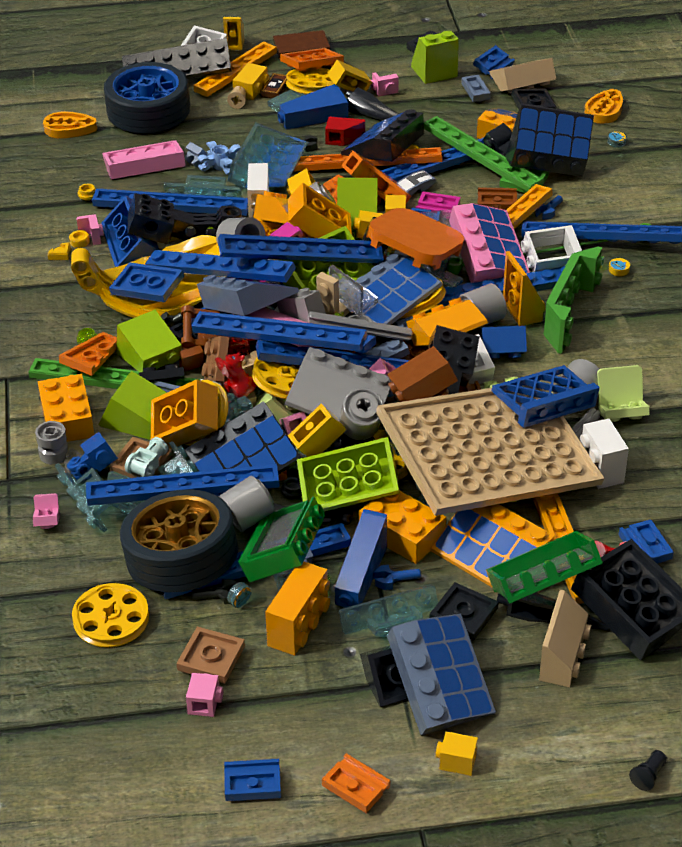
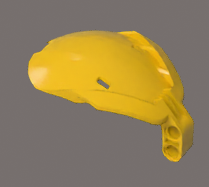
M200 235L165 247L162 250L220 255L216 237L209 235ZM77 248L71 255V270L82 289L99 295L108 307L133 318L152 310H156L160 316L165 312L175 316L181 312L182 306L198 304L202 299L197 284L203 282V278L210 276L184 273L185 277L165 303L111 295L109 287L127 264L103 271L96 264L87 249ZM150 256L141 257L130 263L145 264Z

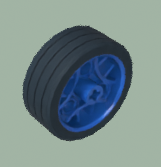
M158 62L131 64L116 70L104 83L108 119L113 125L122 130L140 134L162 132L179 125L187 118L190 112L188 79L181 70L171 65Z

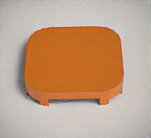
M406 208L391 209L373 219L369 224L366 238L371 239V246L378 248L386 244L413 257L412 266L420 268L421 264L432 266L434 270L439 269L442 261L452 254L459 256L465 240L464 236L456 229Z

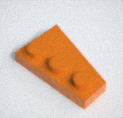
M102 332L60 354L59 363L93 376L117 349V337Z

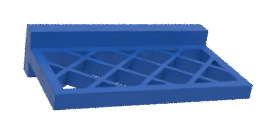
M563 365L493 385L491 391L519 416L518 424L525 428L594 407L600 387L595 383L587 385ZM563 374L566 378L559 377L557 375ZM540 380L551 382V384L540 382ZM553 383L567 385V387L554 385ZM522 385L530 386V387H533V389L526 388V387H521V386H522ZM535 388H539V389H543V390H548L549 393H548V392H544V391L535 390ZM506 390V391L515 392V394L506 393V392H504V391ZM517 393L529 395L531 398L517 395Z

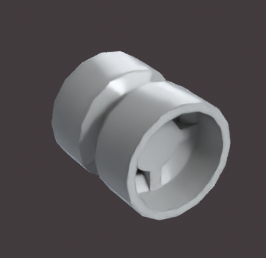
M47 421L40 424L35 431L40 460L49 465L62 463L69 456L64 425L57 421Z

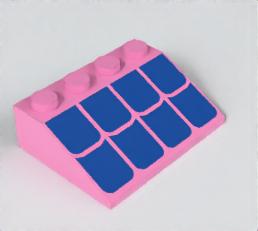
M474 203L453 206L449 222L452 228L464 236L465 240L460 254L471 283L504 277L506 251L512 253L525 273H530L507 210Z

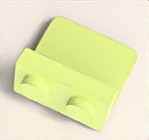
M639 365L601 368L598 370L597 382L600 387L598 410L604 419H610L611 422L619 421L620 418L641 419L642 416L649 415V406L643 401L642 368Z

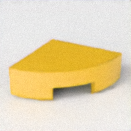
M70 242L61 243L60 247L54 250L53 248L50 249L47 254L48 260H69Z

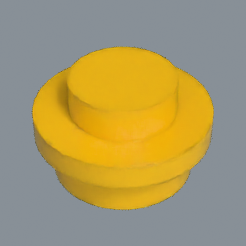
M83 184L79 187L78 197L85 201H90L94 196L96 188L92 184Z

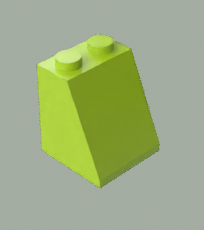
M443 31L434 35L428 34L418 39L411 67L425 84L458 77L459 39L452 31Z
M378 178L337 179V205L350 213L352 231L354 218H358L360 210L377 213Z
M156 310L117 325L116 353L138 372H143V368L156 367L157 370L180 359L182 345Z
M131 370L111 397L98 425L151 440V400L167 392Z

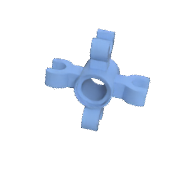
M215 141L207 142L206 144L210 150L207 151L208 156H198V160L201 163L204 162L198 165L199 169L206 171L212 166L215 170H223L226 175L234 173V170L231 168V165H233L232 160L238 161L242 159V155L236 153L242 150L240 145L235 144L228 149L224 145H217Z

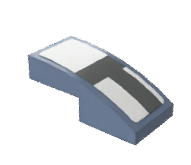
M425 170L406 176L397 183L410 195H413L417 190L421 193L426 191L437 181Z

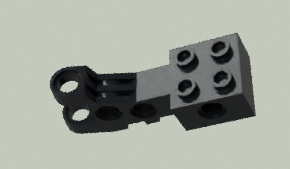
M134 193L128 211V234L167 244L168 240H171L172 237L182 239V242L200 235L216 237L218 226L222 221L228 218H242V211L235 206H221L214 214H192L174 209V203H170L168 200H159L147 194Z
M437 325L430 337L428 349L434 346L449 362L458 381L447 387L449 394L459 393L460 385L466 387L473 376L480 336Z

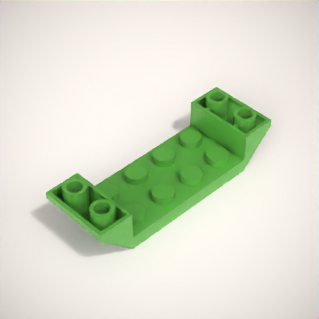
M598 246L572 253L546 302L544 336L557 353L562 354L565 347H569L572 334L569 333V330L572 328L574 317H571V307H568V305H572L574 293H578L579 289L593 292L596 285L601 283L603 274L600 273V269L604 263V256H601L602 247Z

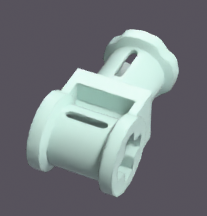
M159 437L152 438L146 449L140 447L135 453H131L125 463V471L130 474L134 472L142 477L153 476L159 466L158 459L169 450L168 445Z

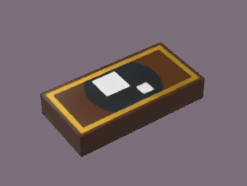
M272 73L261 90V96L278 99L287 86L286 75Z

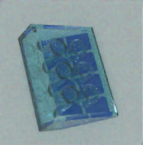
M255 122L231 163L227 181L247 188L248 163H268L269 187H285L287 179L292 175L308 142Z

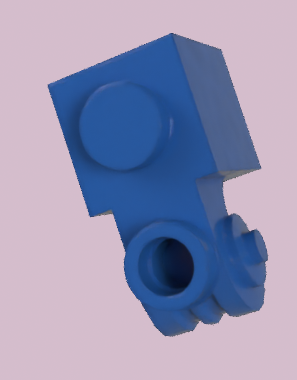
M98 432L80 445L84 450V455L82 457H73L68 462L67 468L76 480H81L89 477L96 469L101 471L118 459V457Z

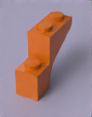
M352 151L341 165L355 178H378L377 195L385 201L386 195H406V203L412 197L395 180L377 169L370 161L355 151Z

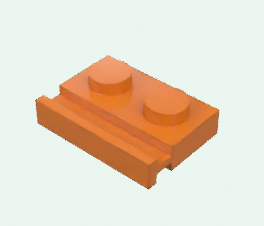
M346 753L344 759L341 762L338 761L322 778V786L367 813L383 796V792L390 788V780Z

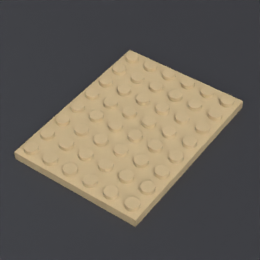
M522 385V386H521V387H526V388L533 389V387H530V386H525V385ZM492 388L377 406L376 414L435 516L602 485L605 479L595 463L593 464L588 452L564 416L523 428L518 424L519 416L491 391ZM535 388V390L547 392V390ZM506 390L504 391V392H506V393L515 394V392L506 391ZM517 393V395L531 398L529 395Z

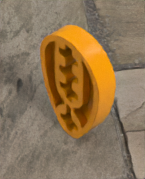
M610 89L594 95L586 102L584 113L592 114L594 116L593 122L606 124L616 121L622 111L623 97L621 92L616 89Z
M55 112L44 118L43 126L45 134L49 137L72 138L95 132L97 130L96 118L82 113Z

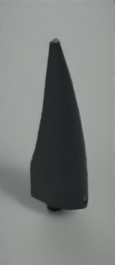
M359 87L353 92L350 90L346 92L348 109L381 121L398 115L397 112L383 104L373 94Z
M514 586L512 592L521 588ZM536 592L510 604L501 594L498 593L497 596L499 604L508 606L506 616L529 622L550 623L556 604L555 599ZM588 614L587 624L591 625L592 629L608 630V627L602 621Z

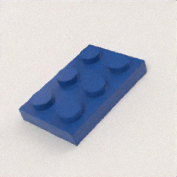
M129 262L109 287L111 295L165 303L185 276L183 270Z

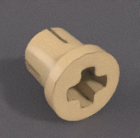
M240 86L234 87L233 91L228 95V104L235 109L242 108L246 102V90L243 87L240 89Z

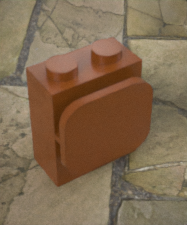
M434 346L387 374L391 381L388 383V386L399 402L448 395L447 387L458 381L449 362Z

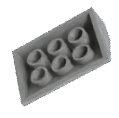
M309 347L286 398L285 405L311 414L322 403L339 419L345 396L350 391L357 388L374 390L381 396L385 404L390 392L388 383L391 381L385 374L371 371L364 366L345 361L343 358L327 354L320 349Z

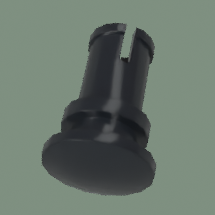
M654 750L645 762L630 770L629 777L631 782L640 790H651L655 785L658 772L667 763L665 761L667 760L666 755L660 750Z

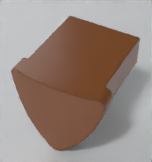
M201 345L189 349L183 348L180 351L179 367H183L184 372L201 367L205 363Z

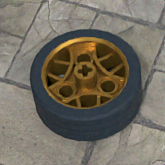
M192 489L175 490L153 496L129 512L120 528V541L128 572L138 584L155 591L183 592L205 586L221 577L230 569L238 553V543L231 509L220 497L205 491Z

